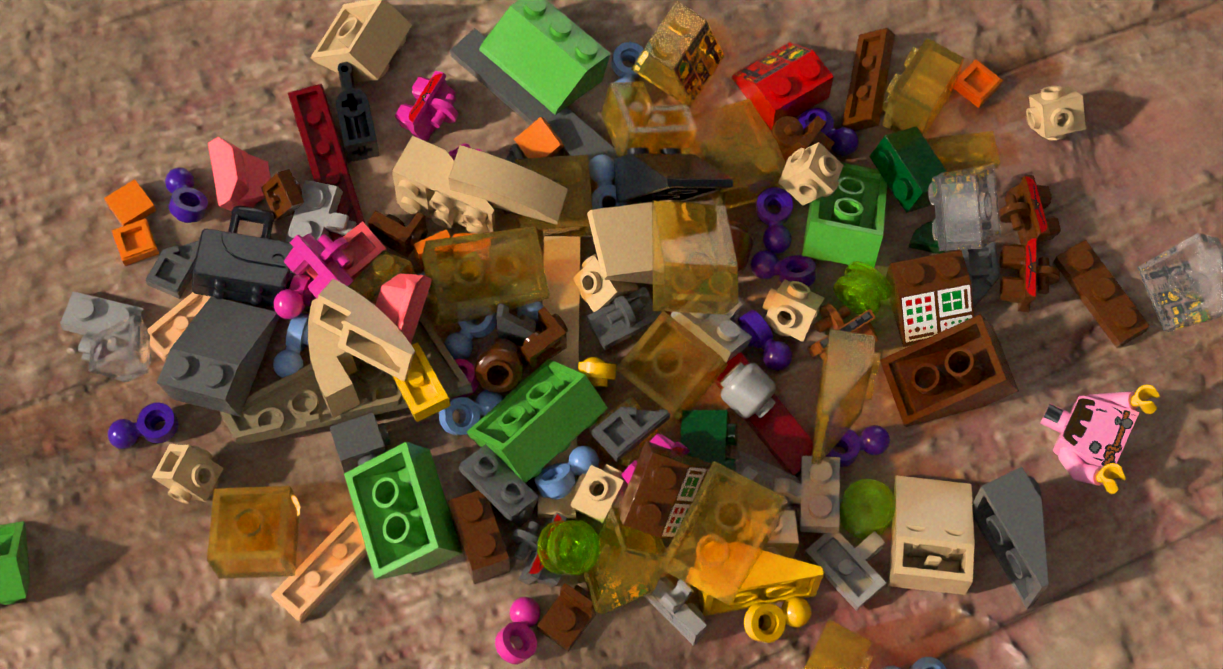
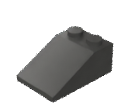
M210 297L171 347L157 384L173 400L240 416L279 315L275 311Z
M1020 467L981 486L972 505L974 521L1024 606L1028 609L1034 606L1049 585L1043 507L1040 497L1041 490L1037 481L1031 475L1027 476L1023 467Z

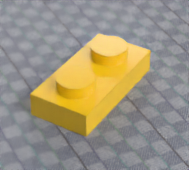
M417 342L412 344L415 354L408 378L402 381L394 376L392 377L416 422H419L451 406V403Z

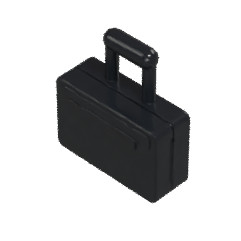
M235 206L231 211L232 215L228 232L213 229L202 230L192 271V292L211 296L215 299L223 298L248 302L255 306L266 305L274 307L276 295L282 290L289 289L294 273L284 263V260L294 247L289 242L270 239L275 220L273 212L245 206ZM240 220L264 224L261 237L237 234Z

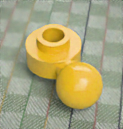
M589 357L583 362L578 363V372L585 374L594 387H607L608 380H615L616 364L605 363L598 357Z
M798 596L786 599L781 608L771 603H755L745 614V631L755 641L774 642L781 637L786 624L790 627L798 628L808 623L811 617V607L805 599ZM760 616H763L764 623L762 627L759 628V618Z

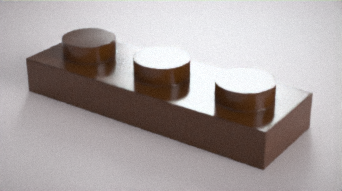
M888 27L860 34L858 37L842 123L843 127L850 128L853 131L876 127L880 124L895 34Z
M1086 240L1056 256L1053 263L1116 348L1147 332L1150 325Z

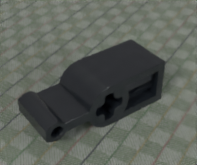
M349 62L339 63L338 74L343 91L336 99V107L348 163L379 157L378 143L368 98L363 91L355 88L352 66ZM361 146H363L364 151L362 152L360 151Z

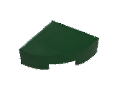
M948 217L935 218L933 221L917 228L911 237L909 248L936 254L945 253L949 236Z

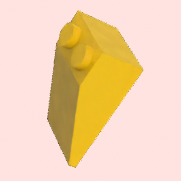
M725 541L709 542L702 546L703 549L697 550L693 570L700 608L704 616L747 609L759 602L775 604L784 602L786 599L794 596L801 598L814 597L824 575L821 566L738 543L726 545Z

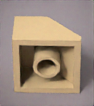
M365 0L346 3L310 58L315 63L337 73L339 63L349 62L352 66L354 80L357 82L378 80L387 73L389 69L388 63L406 42L405 36L412 24L387 0Z

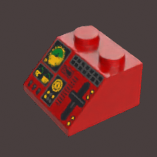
M791 42L732 75V80L771 131L774 123L781 117L792 116L795 118L829 98L834 79L832 73L814 50Z

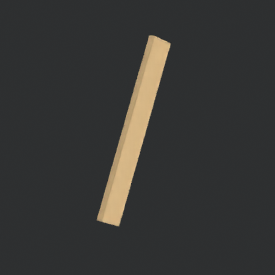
M544 236L543 305L551 315L558 314L568 328V332H566L567 348L550 360L578 371L580 290L572 278L580 271L581 237ZM577 437L571 441L567 450L557 454L543 469L558 463H568L570 453L577 447ZM576 483L567 496L557 500L542 497L538 490V518H553L555 513H559L567 517V519H576V510L570 506L576 495Z

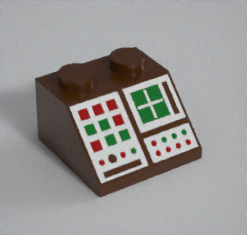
M961 250L890 263L884 283L903 347L916 344L974 317L972 285Z
M646 441L618 509L622 524L659 538L691 539L719 467Z

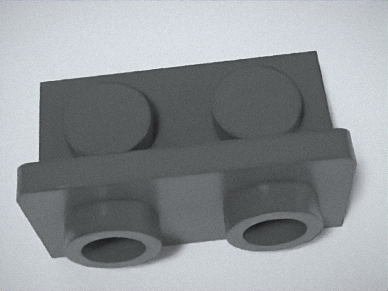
M486 444L460 463L459 471L472 483L475 489L479 490L498 509L502 516L512 520L518 527L530 519L539 496Z

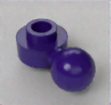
M811 108L800 115L798 120L803 128L817 116L826 122L820 131L835 142L832 150L836 154L848 156L856 151L859 139L855 131L847 127L835 129L833 117L828 111L821 108Z
M181 167L170 170L165 178L166 188L172 194L169 203L170 213L181 222L191 223L203 219L208 205L206 196L202 192L193 189L194 177L189 170Z
M771 187L762 191L756 204L757 216L763 223L769 225L763 234V244L767 250L773 253L786 251L792 242L791 233L783 224L791 216L793 200L787 191L779 187ZM776 205L780 208V211L778 213H771L768 207Z
M763 250L757 252L751 260V270L760 279H770L775 275H779L781 283L784 280L790 282L797 281L808 287L816 280L815 262L806 256L793 255L779 261L773 252Z
M751 309L738 319L740 328L752 336L748 346L754 345L757 348L763 349V361L769 369L781 371L790 365L792 361L790 347L784 342L774 341L769 325L759 313Z
M152 403L141 410L137 422L133 423L128 419L114 421L108 429V439L114 447L119 449L132 447L140 436H144L152 443H163L170 440L177 432L178 419L168 405ZM165 421L162 429L154 430L158 422Z
M878 425L868 426L859 436L847 427H834L825 434L821 444V452L823 457H840V467H846L856 460L861 450L870 455L884 453L889 447L890 437L888 432ZM834 447H842L845 453H837Z

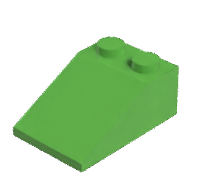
M841 162L843 168L838 178L839 185L837 189L828 197L824 198L822 196L810 202L802 256L820 261L826 260L847 264L855 268L862 267L874 270L884 233L887 183L878 169Z

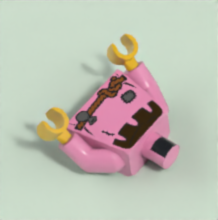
M1143 385L1136 392H1112L1079 396L1070 412L1050 403L1040 424L1060 433L1053 451L1059 456L1060 462L1072 479L1097 486L1104 485L1107 492L1114 494L1119 488L1113 479L1126 480L1123 469L1117 462L1139 415V412L1135 410L1140 406L1143 412L1153 414L1157 410V406L1153 401L1146 400L1151 397L1158 398L1160 395L1152 385Z

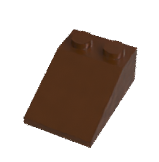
M981 314L880 359L905 427L981 408L1019 392L995 329Z

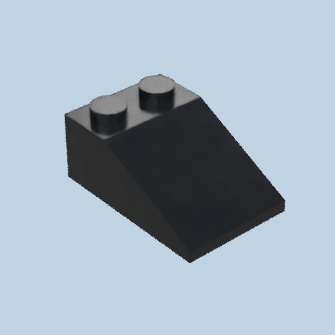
M649 148L627 149V155L614 159L616 202L687 201L734 187L732 178L695 154H681L680 148L661 149L659 154H649Z

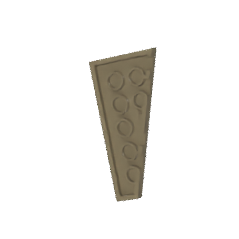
M422 312L411 345L419 343L448 398L473 393L470 382ZM352 355L358 371L348 376L354 385L360 405L335 418L332 417L323 398L312 364L248 396L240 416L224 412L220 413L238 446L342 423L370 413L377 415L407 408L408 405L392 375Z

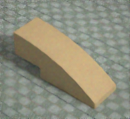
M462 145L459 146L448 178L450 190L485 199L494 208L557 225L568 194L567 188L532 170Z
M333 278L318 295L312 322L339 335L338 348L405 381L408 378L415 350L391 319L373 303Z
M316 298L311 302L308 319L310 360L323 398L332 417L335 418L360 405L354 385L348 376L358 370L352 354L338 348L340 336L312 322L317 303Z

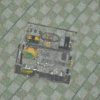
M994 164L943 172L932 178L928 195L931 205H935L936 219L932 223V234L934 240L938 241L939 251L982 249L1001 236Z
M1197 233L1137 267L1164 332L1211 321L1223 315V247L1219 238Z

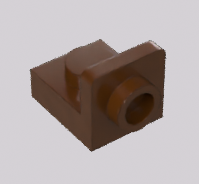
M290 169L276 173L261 187L271 212L275 215V220L293 215L295 210L304 203L301 186L295 177L292 176Z
M375 211L368 221L369 229L383 245L405 257H408L414 249L413 244L426 239L428 234L425 215L420 212L416 213L407 228L396 216L391 214L385 216L378 211Z
M545 307L538 310V323L543 332L536 331L531 334L521 347L524 365L531 373L546 360L553 358L567 348L566 332H568L566 324L558 314L551 315Z
M564 583L560 589L559 597L538 623L537 630L569 652L596 615V604L593 602L594 597L578 585L572 588Z

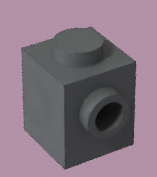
M374 413L330 426L332 438L344 473L385 453V446L391 444L385 423L377 425Z

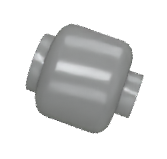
M740 362L720 382L723 386L720 393L722 400L741 418L746 419L754 414L761 418L776 403L771 398L776 390L775 382L755 363L744 366Z

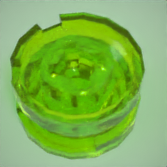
M853 261L845 269V276L839 277L834 283V293L853 312L860 315L871 309L874 315H876L881 307L880 302L882 300L886 301L892 293L891 285L872 266L860 261Z
M873 479L859 480L851 484L844 493L840 505V521L845 530L853 536L866 539L874 531L881 535L889 527L896 509L895 497L891 490L880 481Z
M557 520L549 523L542 530L538 539L537 552L542 565L553 574L580 575V573L590 571L596 564L600 543L597 533L586 522Z

